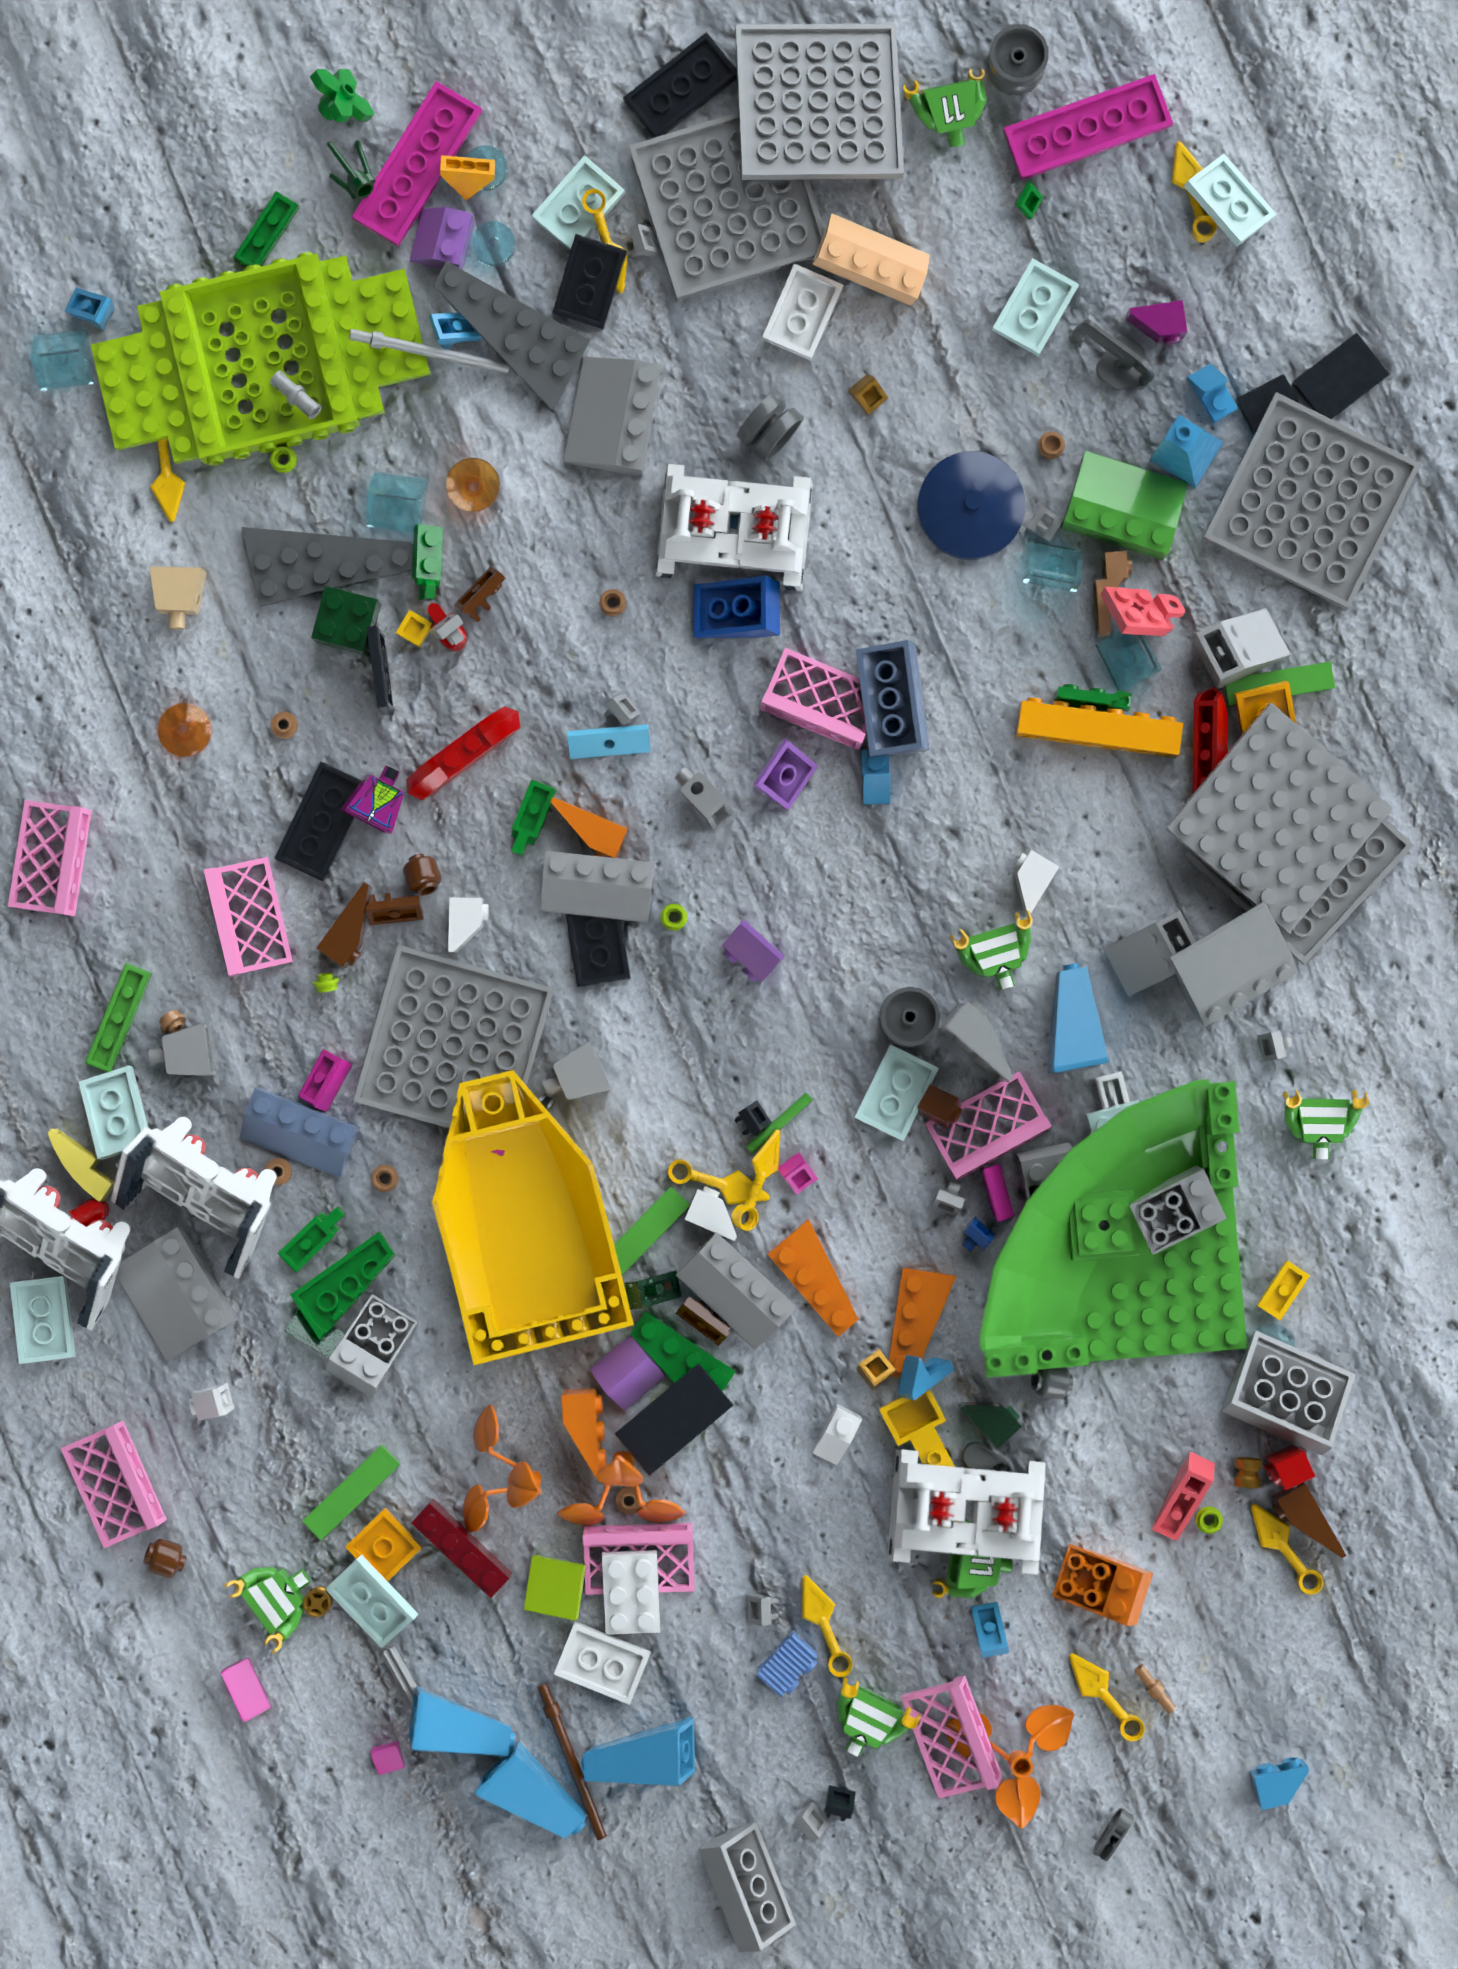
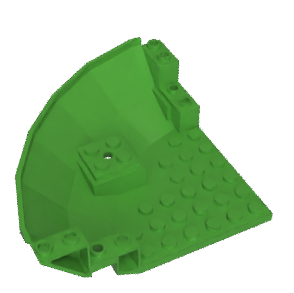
M1209 1079L1194 1080L1126 1107L1071 1148L1026 1201L993 1266L979 1333L980 1351H984L986 1378L1038 1373L1037 1370L1087 1366L1092 1361L1247 1349L1233 1187H1239L1234 1133L1240 1132L1235 1081L1209 1083ZM1221 1141L1226 1144V1149L1223 1152H1219L1217 1149V1144ZM1196 1165L1204 1169L1227 1219L1152 1255L1129 1204L1171 1177ZM1102 1220H1106L1109 1223V1228L1105 1231L1099 1228V1223ZM1043 1351H1051L1052 1355L1049 1360L1042 1358Z

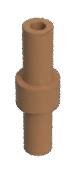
M1143 1664L1137 1666L1134 1671L1146 1685L1145 1690L1152 1699L1156 1698L1167 1714L1172 1713L1176 1706L1164 1692V1686L1158 1679L1152 1677Z

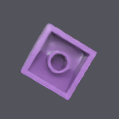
M449 207L422 209L410 262L442 270L447 261L463 270L475 225L472 213Z
M745 920L737 926L722 944V947L725 949L722 954L733 964L737 961L745 967L742 972L753 982L758 979L762 983L784 959V955Z

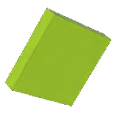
M536 1554L532 1555L524 1610L577 1620L586 1565Z

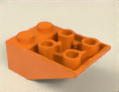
M597 1388L565 1389L561 1395L563 1424L596 1477L597 1471L607 1465L606 1449H601L600 1444L605 1438L604 1421L599 1422V1414H602L603 1395L597 1394Z
M1069 1544L1052 1596L1125 1626H1133L1138 1623L1153 1573L1130 1563Z

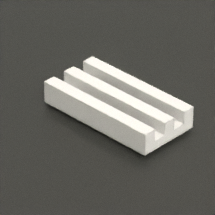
M1122 1071L1094 1078L1102 1110L1109 1108L1102 1083L1104 1081L1107 1083L1113 1106L1119 1105L1112 1079L1116 1078L1123 1104L1130 1102Z

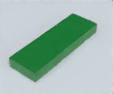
M275 191L233 256V259L244 267L251 265H260L262 267L299 210V204Z

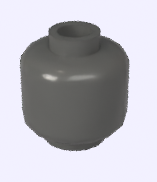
M1067 1367L1037 1370L1038 1373L1031 1375V1387L1041 1398L1063 1399L1068 1391H1071L1073 1388V1376L1070 1375Z

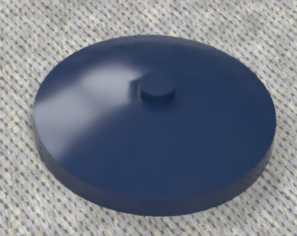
M968 451L956 453L937 463L925 477L917 500L918 518L928 540L943 553L963 560L984 559L999 553L1017 535L1024 519L1025 495L1017 475L1002 460L983 452Z

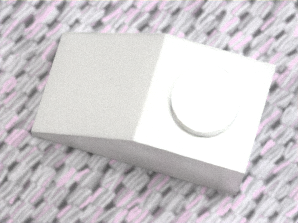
M1030 850L1027 855L1022 853L1014 865L1018 869L1015 873V879L1023 911L1026 914L1027 911L1032 913L1059 868L1056 864Z
M449 897L448 952L457 953L484 927V920L488 921L489 904H484L483 898Z
M706 1186L703 1190L697 1189L685 1220L735 1241L737 1234L723 1199L718 1197L720 1192Z
M228 1383L196 1391L191 1394L192 1399L189 1400L190 1410L193 1415H197L198 1421L220 1417L234 1409Z
M836 1404L812 1453L837 1465L849 1447L862 1421L861 1416Z

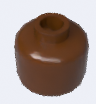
M422 853L411 856L408 859L409 862L403 867V874L408 889L419 896L435 892L442 881L436 860L431 856H424Z
M159 1538L154 1543H149L143 1564L147 1565V1571L152 1574L172 1578L176 1571L181 1572L183 1570L186 1556L182 1555L183 1549L180 1544Z

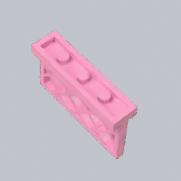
M785 648L763 697L760 710L858 751L867 732L866 723H864L862 729L852 726L848 719V716L861 712L865 720L863 704L858 695V692H861L860 679ZM787 657L798 661L801 670L788 675L784 666ZM815 669L823 671L826 680L813 685L808 672ZM782 671L784 676L779 678V675ZM804 674L809 687L795 691L790 679ZM841 679L847 681L851 690L838 695L833 682ZM784 681L787 682L791 694L783 697L772 693L775 685ZM829 685L834 697L820 702L815 689ZM811 691L816 704L809 707L801 705L798 696ZM854 695L858 708L845 712L840 699ZM836 701L841 714L835 717L826 715L823 706Z
M24 801L8 907L75 917L92 810L78 806ZM32 807L40 808L46 816L37 824H34L31 820ZM61 811L69 812L67 823L60 828L53 817ZM49 821L56 832L45 840L38 829ZM35 833L41 844L30 851L26 845L27 838ZM60 836L64 842V847L56 855L49 844ZM45 848L52 859L41 866L34 856ZM31 860L37 870L26 878L22 872L23 864ZM56 863L60 869L59 876L51 881L45 870ZM41 874L47 886L37 893L30 882ZM26 886L33 897L25 903H18V893ZM49 890H52L56 896L54 908L46 907L40 898Z
M268 857L219 868L205 869L204 875L228 977L292 963L293 960ZM264 864L266 876L261 884L247 876L253 866ZM247 868L244 874L239 871V869ZM233 871L241 876L234 890L223 883L221 873ZM244 879L258 886L250 900L237 892ZM267 880L270 890L263 886ZM225 889L231 892V895L228 899L226 896ZM261 889L272 896V902L267 910L253 902ZM234 895L248 903L240 916L229 908V903ZM251 905L264 912L257 926L243 918ZM273 905H274V909H275L276 916H275L274 914L270 913V910L272 909ZM231 915L238 919L234 925ZM267 915L278 922L279 927L273 936L259 928ZM240 921L254 929L247 942L236 937L235 929ZM257 931L271 939L263 952L249 945ZM279 932L281 934L282 942L276 939ZM273 941L284 947L286 958L274 960L266 955ZM238 942L244 945L241 951H239ZM247 947L261 955L255 965L243 967L241 956ZM263 957L269 960V962L260 963Z
M1020 1071L1012 1075L1013 1078L1010 1082H999L960 1103L962 1110L968 1108L976 1111L973 1125L959 1121L956 1123L952 1122L951 1124L953 1125L949 1138L938 1136L935 1132L933 1125L937 1123L931 1120L925 1123L956 1182L1051 1130L1052 1126L1042 1112ZM1018 1080L1023 1089L1020 1099L1005 1095L1007 1085ZM1003 1088L1002 1094L995 1093L999 1089ZM1025 1094L1030 1102L1023 1100ZM988 1095L1000 1098L997 1111L993 1112L982 1109L983 1098ZM1003 1099L1019 1103L1015 1118L999 1113ZM979 1101L978 1107L972 1106V1104ZM1021 1105L1033 1107L1038 1117L1029 1122L1018 1119ZM979 1112L995 1116L991 1131L976 1127ZM998 1117L1013 1121L1011 1132L1005 1135L994 1132ZM1016 1123L1024 1124L1015 1129ZM956 1125L971 1129L967 1144L952 1140ZM974 1130L990 1134L987 1145L981 1148L970 1145ZM993 1136L1000 1137L991 1142ZM940 1140L947 1142L946 1149ZM950 1143L966 1147L963 1158L954 1163L948 1155ZM969 1148H970V1149H973V1150H976V1151L970 1153L969 1155H967Z
M124 1420L60 1448L103 1548L152 1529L167 1520ZM103 1435L106 1436L110 1445L107 1453L95 1449L97 1439ZM78 1447L88 1451L83 1464L75 1461L71 1452L72 1449ZM92 1453L105 1459L101 1471L88 1466ZM109 1461L118 1464L120 1468L118 1478L105 1473ZM86 1471L98 1476L94 1489L86 1486L83 1480ZM103 1479L115 1483L111 1496L99 1491ZM120 1486L129 1489L131 1494L129 1504L116 1498ZM97 1496L109 1501L105 1514L96 1510L94 1503ZM114 1504L126 1508L122 1521L110 1516ZM131 1511L140 1514L144 1525L135 1527L127 1523ZM107 1522L120 1526L117 1537L110 1540L105 1530Z
M693 1523L584 1526L583 1545L584 1564L586 1565V1595L604 1594L603 1586H591V1577L598 1570L603 1574L602 1560L598 1563L590 1556V1547H602L606 1552H616L621 1546H629L633 1551H644L649 1545H656L662 1551L657 1557V1563L665 1555L676 1563V1566L668 1574L658 1567V1573L663 1577L658 1583L659 1592L695 1591ZM688 1544V1553L681 1560L670 1552L675 1545ZM687 1560H688V1567H686V1566L684 1565V1563H685ZM590 1563L594 1566L592 1570L590 1569ZM681 1568L689 1575V1583L677 1584L671 1576Z
M965 1675L955 1677L952 1682L906 1693L901 1696L905 1710L907 1707L912 1708L910 1712L911 1717L921 1715V1721L913 1729L938 1799L984 1787L987 1790L998 1788L1002 1779V1773ZM949 1692L952 1700L949 1708L935 1701L938 1693ZM920 1699L929 1704L925 1713L922 1714L914 1710L911 1700ZM931 1706L946 1713L941 1724L927 1717ZM948 1716L959 1720L961 1724L959 1733L944 1726ZM923 1722L938 1729L934 1739L923 1735L921 1731ZM941 1731L955 1739L951 1749L936 1742ZM958 1741L969 1746L971 1753L968 1759L953 1751ZM933 1747L947 1754L943 1765L932 1760L930 1752ZM950 1757L965 1764L960 1774L945 1767ZM967 1766L978 1771L981 1780L973 1782L963 1777ZM942 1772L957 1780L954 1787L943 1789L939 1779Z

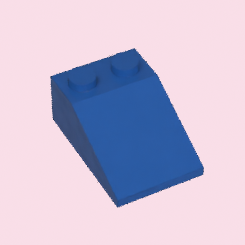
M768 576L693 584L694 638H761L780 636V582Z

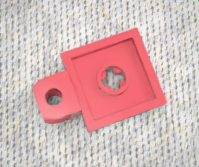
M1105 587L1100 594L1122 634L1165 636L1175 627L1171 623L1170 618L1182 617L1186 612L1179 599L1173 595L1157 594L1153 599L1148 590L1121 587Z

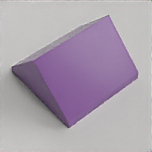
M783 739L755 781L753 788L786 810H789L818 765L788 740Z
M631 1335L589 1369L604 1392L624 1411L666 1376Z

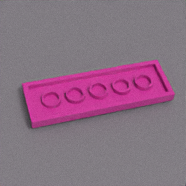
M1152 74L1004 127L1003 133L1022 181L1171 128L1173 121L1156 75Z
M435 81L375 178L376 182L373 184L374 189L372 193L362 199L352 215L353 220L399 247L442 178L440 175L441 155L456 156L482 114V108Z

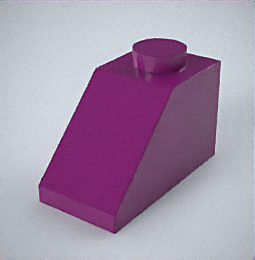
M1183 300L1129 308L1126 314V321L1156 343L1165 342V345L1180 343L1181 339H1184L1188 332Z

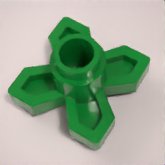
M316 69L310 75V79L316 89L323 93L317 107L325 119L329 121L334 120L335 122H346L353 116L359 122L369 121L375 115L369 102L356 94L357 81L349 69H339L334 75L326 69Z

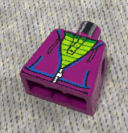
M385 765L379 778L373 775H366L344 803L341 811L385 834H391L404 796L403 791L393 786L400 772Z

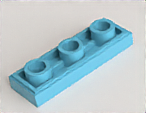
M648 724L567 731L570 759L651 752Z

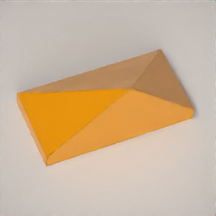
M441 155L440 175L465 200H468L494 180L495 160Z

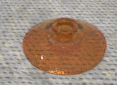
M466 458L457 462L450 469L446 478V491L450 500L455 506L464 511L477 512L488 508L496 500L500 489L499 477L494 467L487 461L479 458ZM471 483L479 485L476 491L469 490Z
M189 703L176 704L167 709L159 720V740L167 751L176 756H194L203 751L211 739V721L208 715L196 705ZM186 724L187 731L183 734L179 733V726Z

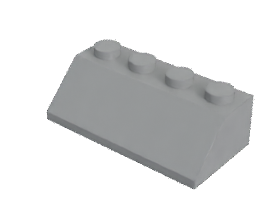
M546 851L542 878L541 911L648 923L654 878V862Z
M718 1233L711 1235L675 1275L754 1350L774 1333L797 1308Z
M752 1822L719 1835L699 1848L739 1952L762 1951L796 1925L757 1822Z

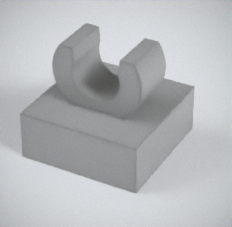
M636 224L629 228L630 235L624 238V242H633L634 249L630 250L628 255L651 257L659 253L652 227Z
M1041 505L1026 527V530L1048 544L1064 520Z
M450 614L430 629V632L436 639H444L446 637L451 645H457L464 639L457 629L464 622L458 614Z
M623 693L613 698L606 705L609 709L605 712L604 716L607 718L614 714L618 721L613 727H621L634 721L642 713L628 696Z
M1280 1031L1257 1035L1263 1062L1287 1057L1285 1049L1294 1047L1291 1036L1282 1038Z
M950 1181L945 1191L939 1189L931 1207L957 1216L965 1200L957 1196L961 1185Z
M760 1594L747 1595L748 1623L759 1626L771 1625V1619L778 1618V1613L771 1612V1604L778 1603V1599Z
M811 1802L801 1811L792 1828L795 1829L799 1826L804 1832L801 1839H809L813 1843L820 1839L830 1823L815 1804Z

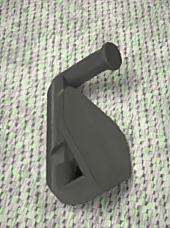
M1089 319L1081 322L1070 333L1069 340L1074 345L1082 344L1085 340V335H1087L1106 350L1097 363L1096 372L1098 377L1114 390L1146 386L1154 379L1155 372L1151 365L1147 363L1144 348L1131 337L1119 335L1114 338Z

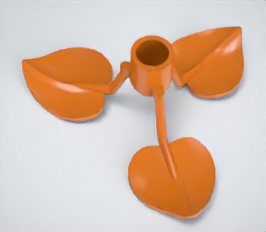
M489 1404L477 1419L473 1432L474 1445L478 1452H485L487 1450L488 1454L512 1466L513 1469L508 1476V1487L483 1492L481 1485H474L467 1492L463 1504V1519L469 1533L477 1532L484 1526L489 1512V1505L486 1499L489 1495L506 1493L509 1506L511 1508H520L531 1502L542 1492L540 1489L541 1474L539 1471L531 1470L526 1462L516 1463L493 1450V1446L497 1444L499 1437V1425L492 1404Z
M619 1451L614 1453L611 1463L597 1471L596 1478L606 1484L598 1505L593 1507L587 1503L573 1504L557 1511V1515L577 1525L591 1526L598 1524L604 1518V1515L599 1511L602 1510L610 1487L617 1485L634 1487L638 1505L641 1507L637 1509V1515L646 1521L654 1523L674 1521L684 1516L686 1510L667 1500L644 1502L639 1485L643 1482V1476L634 1468L635 1458L630 1452Z
M1044 1705L1034 1709L1028 1715L1025 1721V1728L1033 1736L1029 1739L1026 1752L1015 1750L1009 1755L990 1741L992 1749L1007 1761L1010 1770L1015 1775V1780L1005 1779L999 1784L995 1793L996 1804L999 1810L1021 1829L1034 1816L1041 1795L1037 1781L1029 1776L1033 1771V1763L1030 1760L1033 1756V1744L1036 1741L1041 1749L1055 1751L1067 1742L1071 1732L1074 1712L1066 1707ZM979 1712L989 1738L992 1733L991 1723L984 1714ZM955 1718L948 1720L945 1724L946 1727L957 1733L961 1729L959 1720ZM946 1734L950 1744L953 1745L955 1739ZM960 1741L957 1742L954 1749L961 1755L969 1757L971 1753L969 1746Z

